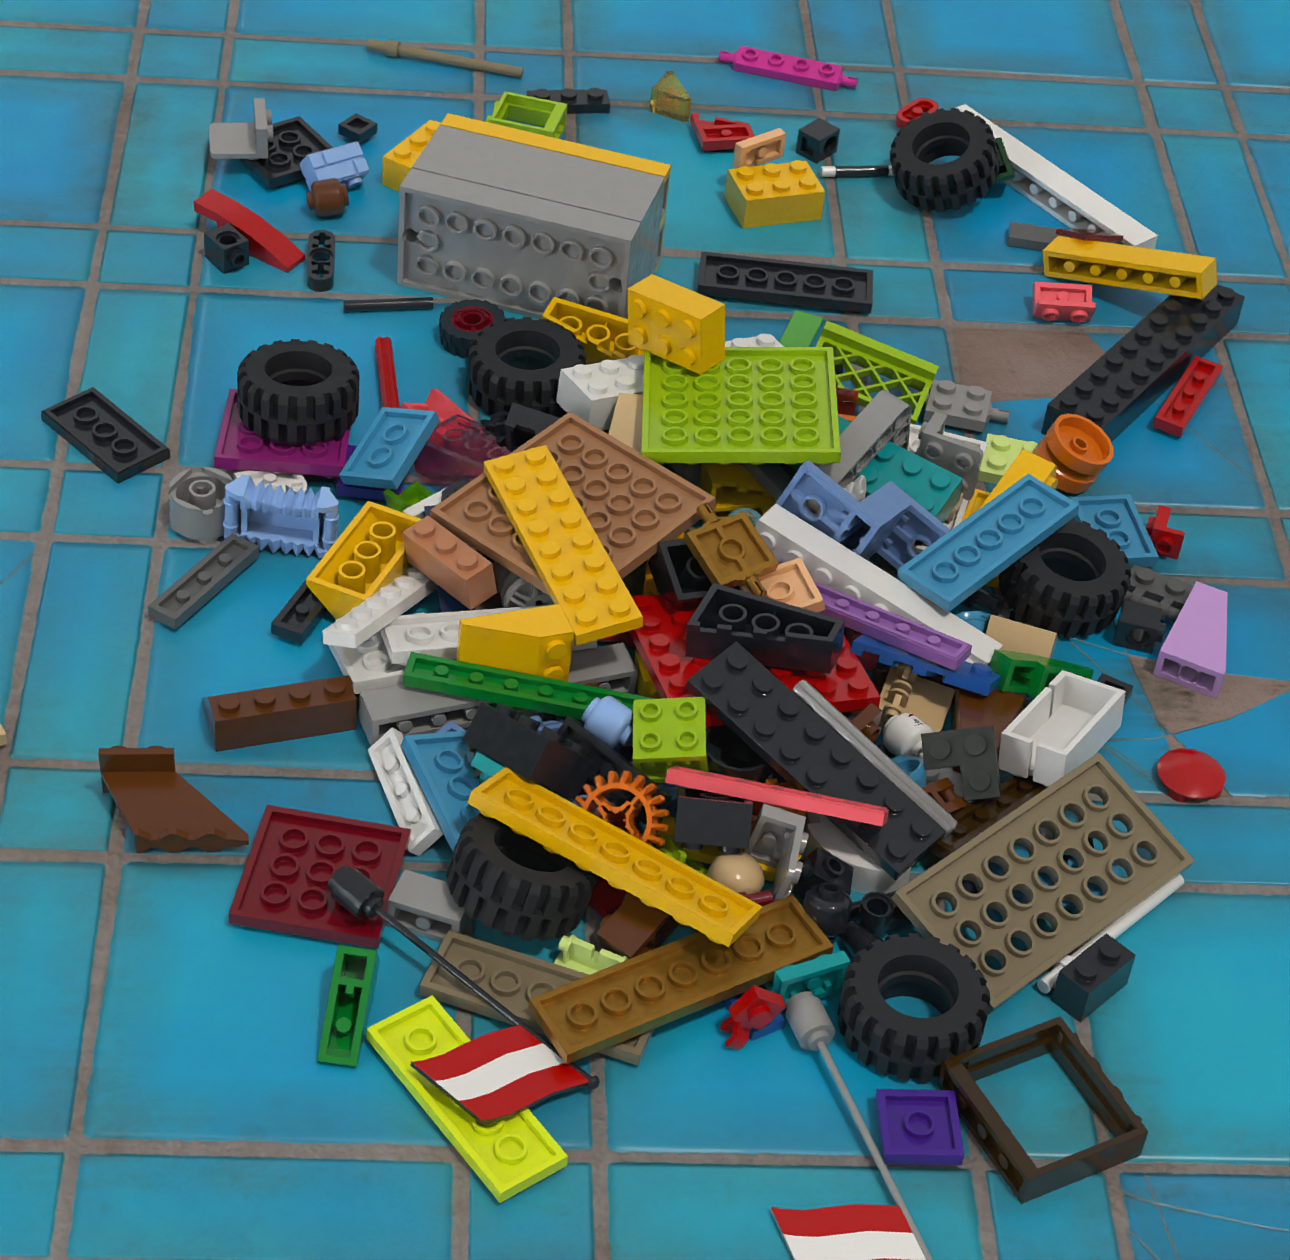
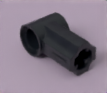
M881 892L865 894L855 921L858 925L881 939L886 936L888 930L912 925L911 921L891 899L893 895L888 896Z

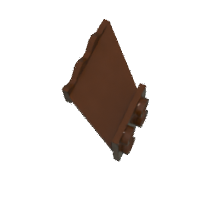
M124 746L99 748L98 756L103 793H111L135 837L136 853H142L149 848H160L169 853H179L188 847H197L205 852L215 853L225 847L249 845V834L176 773L174 748H164L162 746H150L148 748H127Z

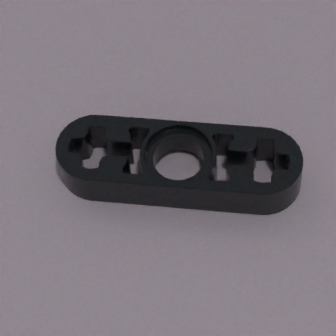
M317 230L309 235L307 286L313 291L325 292L334 286L335 235L330 231Z

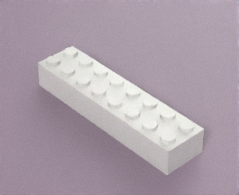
M759 334L755 337L734 338L731 341H725V347H784L771 334ZM632 355L618 360H603L600 363L588 365L578 364L574 367L561 369L556 402L567 413L572 412L600 430L610 429L619 393L643 395L644 355Z

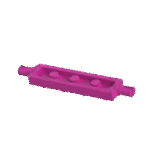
M740 46L736 53L722 50L719 52L718 61L732 63L734 71L831 91H837L840 86L856 89L858 78L843 75L842 66L745 46Z

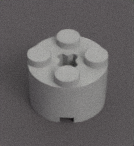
M202 467V472L191 473V469H187L174 476L169 484L171 529L187 538L197 539L202 544H213L217 541L218 537L223 536V521L225 520V504L223 499L225 498L226 484L233 481L231 476L222 470L211 467Z

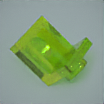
M417 481L399 495H396L390 489L383 492L387 502L385 507L400 512L433 495L432 492Z

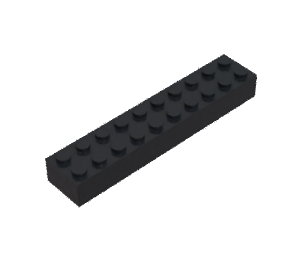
M1219 284L1203 299L1169 295L1048 403L1041 433L1047 434L1049 428L1060 415L1069 413L1080 415L1094 422L1102 428L1112 442L1182 377L1195 356L1202 358L1237 325L1245 296Z

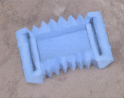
M243 474L225 486V498L223 499L225 504V520L223 521L224 539L233 533L253 544L257 542L260 551L268 544L273 554L281 547L285 555L292 549L296 557L302 549L305 550L308 557L315 549L318 558H323L338 539V500L330 491V487L322 486L316 495H314L312 488L309 489L306 495L302 488H300L295 495L292 486L286 493H284L281 485L274 490L271 482L265 488L263 480L255 486L250 475Z

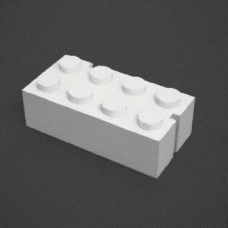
M1062 670L1049 683V688L1045 687L1001 733L998 768L1017 777L1027 778L1028 776H1033V781L1049 787L1093 757L1121 727L1126 691Z

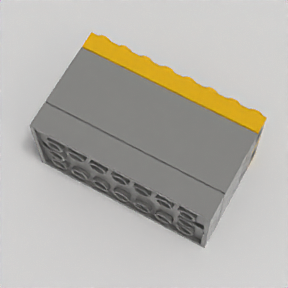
M447 113L399 186L397 285L458 300H486L496 304L503 311L536 319H542V315L553 297L628 319L627 289L649 275H655L661 263L671 165Z

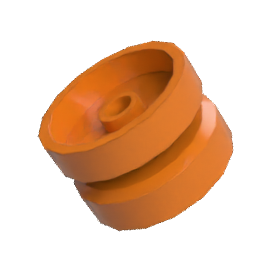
M1068 413L1060 415L1055 420L1047 434L1034 448L1033 454L1056 464V479H1058L1056 488L1068 493L1079 494L1089 489L1099 476V473L1103 471L1114 457V447L1107 434L1094 422L1080 415Z

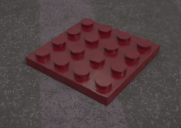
M267 805L229 911V924L379 949L386 921L378 915L373 918L367 917L363 920L357 919L331 897L327 884L334 872L340 867L346 865L349 868H357L384 890V905L382 909L387 912L388 899L399 881L411 829Z

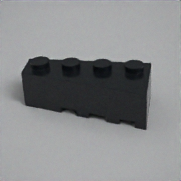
M713 583L687 623L686 656L713 660L737 641L763 666L830 674L842 653L845 620Z

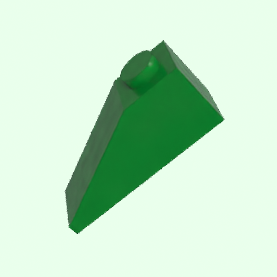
M343 945L337 946L317 1062L357 1068L378 975L380 959L377 950Z

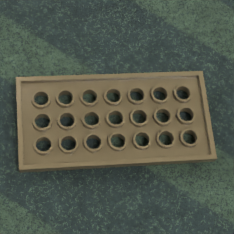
M1098 752L894 893L891 899L924 938L929 939V936L939 938L940 943L947 946L951 943L960 949V954L963 957L968 955L975 962V970L980 969L987 981L986 986L990 990L991 1000L988 1013L990 1014L1053 968L1058 961L1075 952L1105 928L1188 869L1195 860ZM1088 793L1097 794L1102 799L1103 805L1094 804L1089 799ZM1064 810L1074 812L1078 816L1079 822L1069 821L1064 815ZM1112 820L1122 822L1127 828V833L1116 830ZM1039 828L1049 829L1054 835V840H1047L1042 837ZM1088 838H1096L1097 840H1099L1103 846V850H1096L1092 848L1088 842ZM1013 845L1025 847L1029 857L1023 858L1015 852ZM1136 848L1146 849L1151 855V860L1141 858ZM1063 855H1070L1075 858L1078 868L1068 866L1063 860ZM992 862L1000 865L1004 875L999 876L992 873L988 863ZM1112 865L1121 866L1126 871L1127 878L1117 876L1113 872ZM1038 873L1048 874L1053 880V886L1043 884L1038 878ZM969 880L973 882L978 888V893L972 894L967 892L962 885V881ZM1087 883L1098 885L1102 890L1103 896L1092 894L1087 887ZM1017 890L1024 893L1028 899V904L1017 902L1012 895V891ZM942 898L947 900L952 906V912H944L939 909L936 899ZM1062 901L1072 902L1076 906L1078 914L1067 912L1062 905ZM986 909L997 910L1001 914L1003 921H992L988 917ZM1037 919L1048 921L1053 931L1051 933L1042 931L1037 925ZM960 927L972 929L976 934L977 940L969 941L965 939L960 932ZM1011 937L1022 939L1027 946V951L1017 950L1011 943ZM985 956L995 957L1000 962L1001 970L991 969L985 962Z

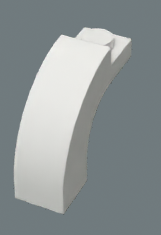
M808 811L805 813V833L809 834L804 850L805 856L807 857L819 847L854 868L852 891L865 894L869 892L885 894L897 891L908 883L911 867L895 881L826 816Z

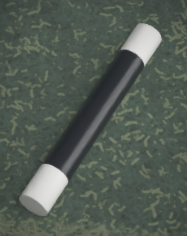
M891 165L820 167V177L894 176Z

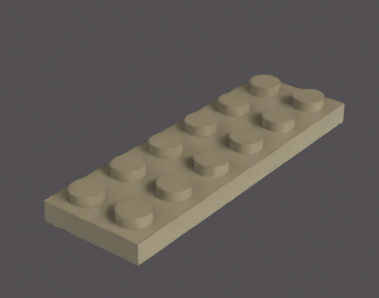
M448 930L437 951L439 955L535 1032L545 1036L546 1034L528 1009L529 998L588 976V974ZM432 960L420 983L419 995L425 997L433 995L437 1001L514 1025L436 961ZM654 1029L598 1051V1053L639 1066Z

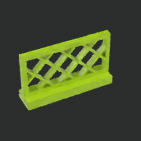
M826 321L816 347H833V354L836 356L834 357V365L842 364L847 372L835 374L836 395L866 407L872 400L870 393L880 392L883 389L888 391V389L898 387L903 396L897 398L912 407L911 423L916 424L939 366ZM850 363H853L864 369L855 371ZM879 375H882L892 380L883 382ZM870 376L874 384L864 386L860 378ZM852 380L856 389L850 390L845 388L841 382ZM907 386L921 392L911 394Z

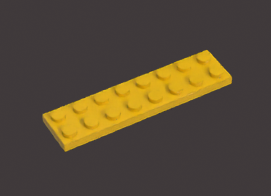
M543 445L484 461V473L554 604H560L574 631L573 639L576 645H582L643 627L641 612L548 447Z
M507 767L477 786L470 793L467 804L478 809L482 815L488 818H495L509 826L516 834L527 836L542 844L547 851L560 854L573 861L578 868L593 872L604 878L614 888L625 890L640 898L641 902L645 905L658 908L673 916L676 922L685 926H691L702 932L714 943L723 944L727 947L731 946L760 915L763 906Z

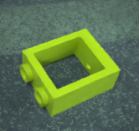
M504 91L500 101H495L493 114L487 116L486 122L560 139L566 128L568 104ZM509 119V120H514V121H518V122H523V123H528V124L543 126L544 128L537 127V126H532V125H527V124H522V123H517V122H512V121H507V120Z

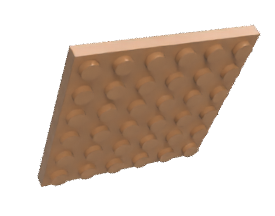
M568 412L510 453L514 454L543 445L548 447L621 579L656 554L658 542L674 540L702 519L696 511L700 504L708 502L712 509L716 508V497L650 458L642 457L638 451L572 412ZM484 472L430 510L431 518L452 534L550 596Z

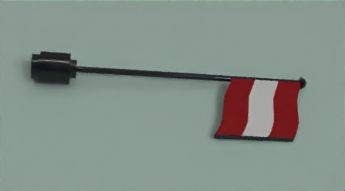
M345 865L334 872L328 881L327 889L331 892V897L359 920L366 919L367 917L373 918L376 915L380 916L515 1025L479 1036L442 1055L411 1062V1067L480 1124L497 1122L513 1117L552 1096L585 1086L590 1090H594L599 1086L600 1080L597 1075L594 1077L590 1076L574 1062L566 1065L552 1044L382 909L384 905V890L357 868H349Z

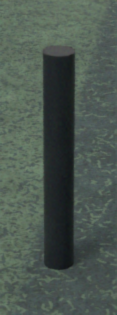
M433 297L343 300V312L433 309Z

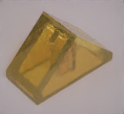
M672 70L667 71L652 87L650 112L681 122H689L691 97Z

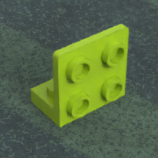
M704 697L634 700L633 765L655 783H665L667 770L674 766L709 772L706 751V701Z

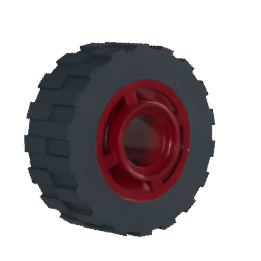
M465 299L452 303V305L444 308V312L440 314L441 345L444 346L446 351L451 352L452 355L469 358L470 344L477 334L485 327L489 328L496 321L505 322L506 318L503 310L499 309L496 304L490 303V301L479 299Z

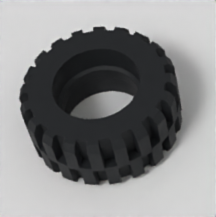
M940 108L936 109V112L929 113L927 111L922 113L919 118H913L908 121L907 127L903 126L898 131L897 137L893 139L891 144L890 162L899 194L911 205L917 208L921 206V209L931 212L932 209L937 212H946L948 209L956 211L966 204L970 206L976 202L978 197L982 198L987 194L988 188H992L999 174V159L993 131L984 119L978 115L975 116L974 113L967 110L961 112L958 108H951L950 110ZM944 156H960L949 163L929 164L933 160Z
M513 317L506 318L505 322L496 321L489 328L485 327L470 344L467 379L468 392L476 405L481 407L489 416L499 411L505 410L509 412L512 403H516L561 418L567 412L556 402L560 370L574 367L578 364L586 365L584 347L570 330L565 331L562 325L557 323L554 325L550 324L545 319L532 320L531 317L515 319Z
M291 339L288 342L279 340L274 341L271 345H261L256 351L252 350L248 353L238 367V415L250 431H254L257 436L263 439L268 437L272 442H288V445H297V443L312 445L317 441H330L333 436L339 437L344 434L356 421L359 413V370L350 356L348 357L341 349L335 350L333 345L327 343L318 344L314 340L306 342L300 341V339Z
M1073 518L1002 571L998 576L1000 581L999 588L1008 607L1011 609L1015 606V615L1021 620L1025 618V620L1030 622V626L1063 634L1064 638H1074L1076 635L1086 637L1094 632L1098 633L1104 630L1116 618L1131 583V568L1124 551H1119V544L1114 539L1110 540L1106 532L1100 528L1098 530L1092 528L1091 524L1082 521V523L1076 522ZM1058 574L1065 575V576H1067V577H1069V578H1071V579H1073V580L1064 578V577H1062V576H1060V575H1058Z
M482 814L469 820L462 828L446 873V882L454 902L458 907L465 908V913L473 920L478 919L482 922V926L490 930L494 928L501 931L502 935L508 937L515 935L521 937V940L532 941L534 938H539L540 941H550L554 937L557 939L576 929L581 922L597 882V875L593 872L578 868L573 861L560 854L547 851L542 844L527 836L518 835L504 823Z
M908 933L906 937H899L898 934L886 936L883 942L880 939L866 945V950L858 951L852 958V963L847 966L837 1012L840 1033L845 1036L844 1042L852 1052H858L857 1058L866 1066L870 1064L875 1066L877 1073L887 1076L888 1073L898 1076L897 1080L906 1082L909 1081V1078H918V1082L932 1081L933 1076L939 1078L943 1060L980 1046L991 1000L990 990L986 986L987 981L980 969L975 970V962L968 955L963 957L960 954V949L951 943L947 946L940 943L939 938L929 936V939L920 938L919 934ZM899 996L918 998L933 1005L942 1015L931 1018L911 1017L893 1009L885 1000Z

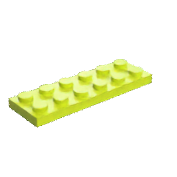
M433 995L366 1028V1039L499 1203L567 1166L568 1155L529 1109L497 1122L480 1124L410 1066L411 1062L442 1055L471 1041Z

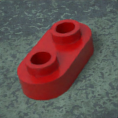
M928 98L915 99L897 111L895 124L899 129L903 126L907 127V123L911 119H917L922 113L927 111L929 113L936 112L939 106L934 100Z

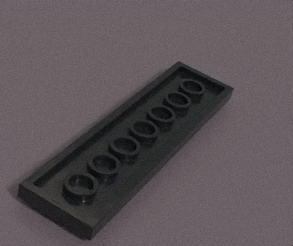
M737 641L687 680L685 688L695 697H704L706 707L796 790L886 807L889 813L887 823L883 826L824 816L895 881L943 839L946 833L944 828Z

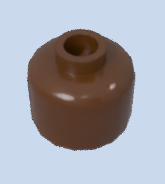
M337 178L314 181L311 184V192L306 193L308 209H314L319 218L341 215L344 213L345 207L349 206L346 184H341Z

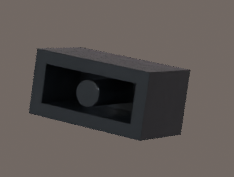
M1106 933L1059 971L1051 1001L1081 1023L1127 985L1136 955Z

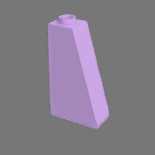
M1196 581L1160 649L1153 675L1217 699L1226 672L1228 592Z

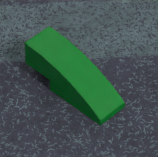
M996 649L989 665L992 668V672L1001 675L997 689L1004 692L1027 693L1034 698L1045 687L1049 688V683L1062 670L1088 679L1092 678L1094 672L1091 668L1065 661Z

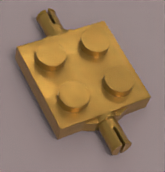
M708 502L700 504L696 511L700 514L705 524L700 528L687 532L684 541L710 582L730 588L746 585L751 594L765 597L767 591L758 578L776 571L779 563L746 513L743 511L729 517H717Z

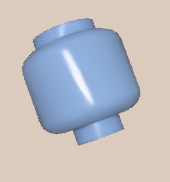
M606 696L602 699L596 697L587 707L581 718V721L584 722V728L611 748H615L619 743L626 746L633 737V711L612 696Z

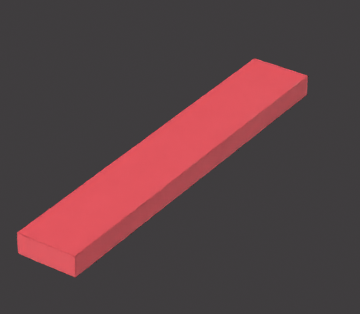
M681 766L669 768L665 778V783L877 826L885 825L888 819L889 810L886 807Z

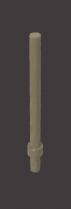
M368 39L366 49L385 52L387 56L398 58L401 55L522 78L524 71L522 67L401 45L399 41L394 40L384 42Z

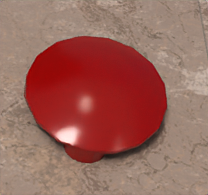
M1178 748L1168 751L1160 757L1156 767L1159 779L1169 789L1168 795L1178 802H1185L1188 799H1217L1221 796L1226 782L1224 769L1218 761L1208 754L1195 749Z

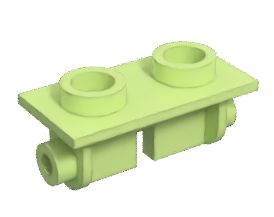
M572 934L570 937L564 935L561 938L558 949L562 951L554 964L590 975L626 961L629 958L627 956L622 957L603 948L600 952L595 951V945L578 939L576 935Z

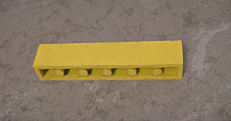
M1057 236L1043 249L1044 276L1196 299H1203L1217 285L1215 257Z

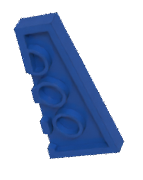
M865 634L853 640L850 650L851 653H855L858 656H862L863 651L880 655L878 662L890 666L893 663L911 665L912 673L921 676L933 677L937 674L943 675L942 681L944 683L988 696L998 688L1001 675L992 672L991 667L976 662L971 664L964 661L954 671Z

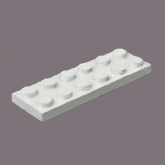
M549 605L400 615L381 629L380 632L392 664L407 665L411 652L453 660L456 659L460 619ZM573 639L572 652L597 649V640L577 646Z

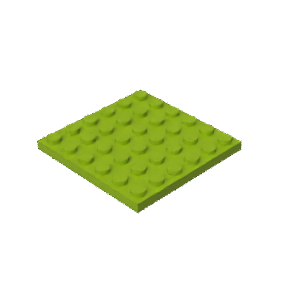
M725 347V360L701 375L644 350L641 456L648 457L660 465L665 463H685L688 465L698 463H718L721 465L731 463H751L754 465L784 463L794 465L804 463L807 460L820 465L840 463L841 449L833 347Z

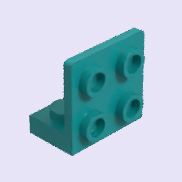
M844 950L829 955L823 954L813 960L796 965H787L780 970H776L774 980L761 986L763 989L782 995L785 1005L793 995L804 991H809L820 999L841 992L845 972L851 961Z

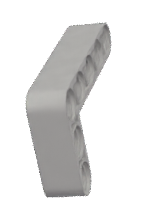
M881 390L839 435L840 463H830L827 465L814 463V465L842 488H845L855 480L889 441L906 450L908 449L912 407L888 391ZM809 499V510L813 514L820 515L821 508L818 502Z

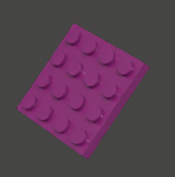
M229 389L214 455V468H222L229 471L251 470L290 473L292 475L294 473L322 475L327 478L339 477L346 464L352 426L341 436H333L327 442L317 441L312 445H306V443L288 445V442H272L268 437L263 439L257 436L254 431H250L238 415L237 389Z

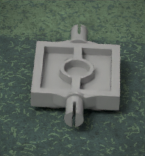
M933 380L931 390H929L923 404L925 410L924 421H930L936 411L947 415L945 425L984 432L985 424L989 420L1008 423L1010 411L992 408L990 402L992 391L985 390L979 386L969 387L955 384L950 380Z

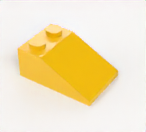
M560 604L460 619L456 660L568 682L574 631Z

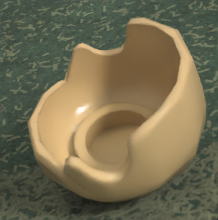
M744 852L720 854L712 861L706 873L707 877L735 892L745 891L747 894L760 892L765 884L762 867L753 857Z

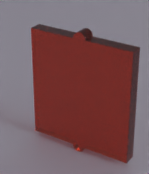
M1056 228V234L1084 241H1123V235L1096 229Z

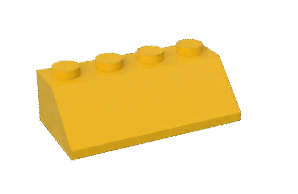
M367 501L308 575L306 585L335 619L343 617L352 608L366 601V598L373 596L381 588L393 582L395 578L407 572L409 568L414 567L407 561L402 532L422 519Z

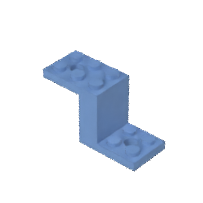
M809 460L801 465L775 503L864 559L870 558L877 552L897 570L919 554L915 549L916 540L923 541L929 547L951 531L892 481H889L859 502ZM809 499L818 502L821 508L820 515L813 514L809 510Z

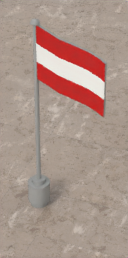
M809 991L793 995L785 1005L787 1010L785 1016L802 1049L820 1050L897 1206L850 1204L807 1210L770 1207V1211L792 1259L933 1260L827 1049L835 1035V1028L821 1000Z

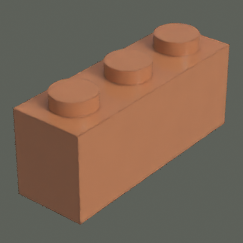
M426 516L402 532L407 561L470 610L497 593L492 563L430 516Z

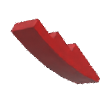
M211 189L194 201V212L216 221L217 227L229 223L248 239L249 256L286 273L305 260V254L280 231L256 213L222 193Z

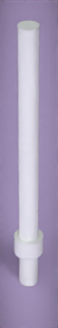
M1181 875L1175 877L1085 943L1072 955H1067L1058 961L1053 970L1037 982L1038 989L1045 994L1055 988L1059 971L1106 933L1114 939L1119 937L1183 886V877Z

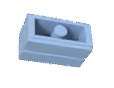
M357 141L309 154L300 162V168L306 178L310 192L311 184L314 181L337 178L341 184L345 183L347 188L350 189L363 183L362 179L369 174V167L365 158H363V152Z

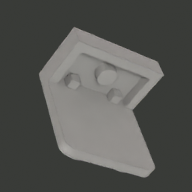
M253 98L254 122L209 124L211 158L219 160H257L268 158V142H273L271 109H266L265 98Z
M935 411L930 421H924L920 428L918 439L921 442L915 454L962 477L961 493H964L963 499L971 500L975 493L984 453L978 447L944 436L947 415Z
M763 804L750 831L749 849L743 848L742 852L753 857L758 863L776 868L771 891L773 902L790 896L792 883L797 884L803 867V862L797 861L798 855L804 853L809 834L803 832L805 816L779 807Z

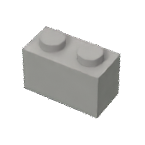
M406 869L403 871L388 899L387 913L413 934L441 943L448 930L464 935L472 919L465 913V908L458 907L454 902L447 882Z

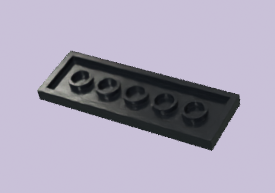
M701 251L697 293L708 297L734 298L740 301L752 300L768 304L780 303L796 307L807 306L824 310L835 309L851 311L853 313H871L873 304V270Z

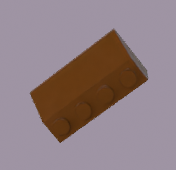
M349 675L202 698L216 752L356 730L357 699Z

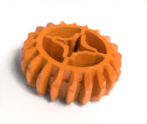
M609 771L607 776L608 783L602 776L598 775L594 778L597 789L589 784L583 786L584 792L588 795L587 799L576 796L574 801L582 805L584 810L595 814L597 808L603 820L612 825L618 822L614 821V813L626 815V819L623 820L626 821L625 828H617L649 845L654 843L664 846L666 841L657 835L659 831L666 832L670 830L669 825L660 824V818L668 817L670 812L665 809L658 810L657 806L663 804L666 799L662 795L651 797L656 792L657 786L650 783L644 787V776L638 775L632 782V773L630 771H623L620 779L616 771ZM619 790H627L635 795L631 801H626L619 807L605 798L607 795ZM642 806H644L647 816V824L643 836V832L637 826V817L642 811Z

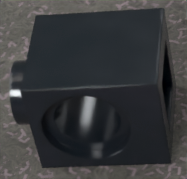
M821 118L814 120L799 129L796 153L815 164L821 162L837 152L840 129Z
M228 223L204 232L205 257L222 273L226 274L249 265V240Z
M1123 600L1113 645L1152 654L1155 641L1162 643L1166 623L1160 622L1163 609Z

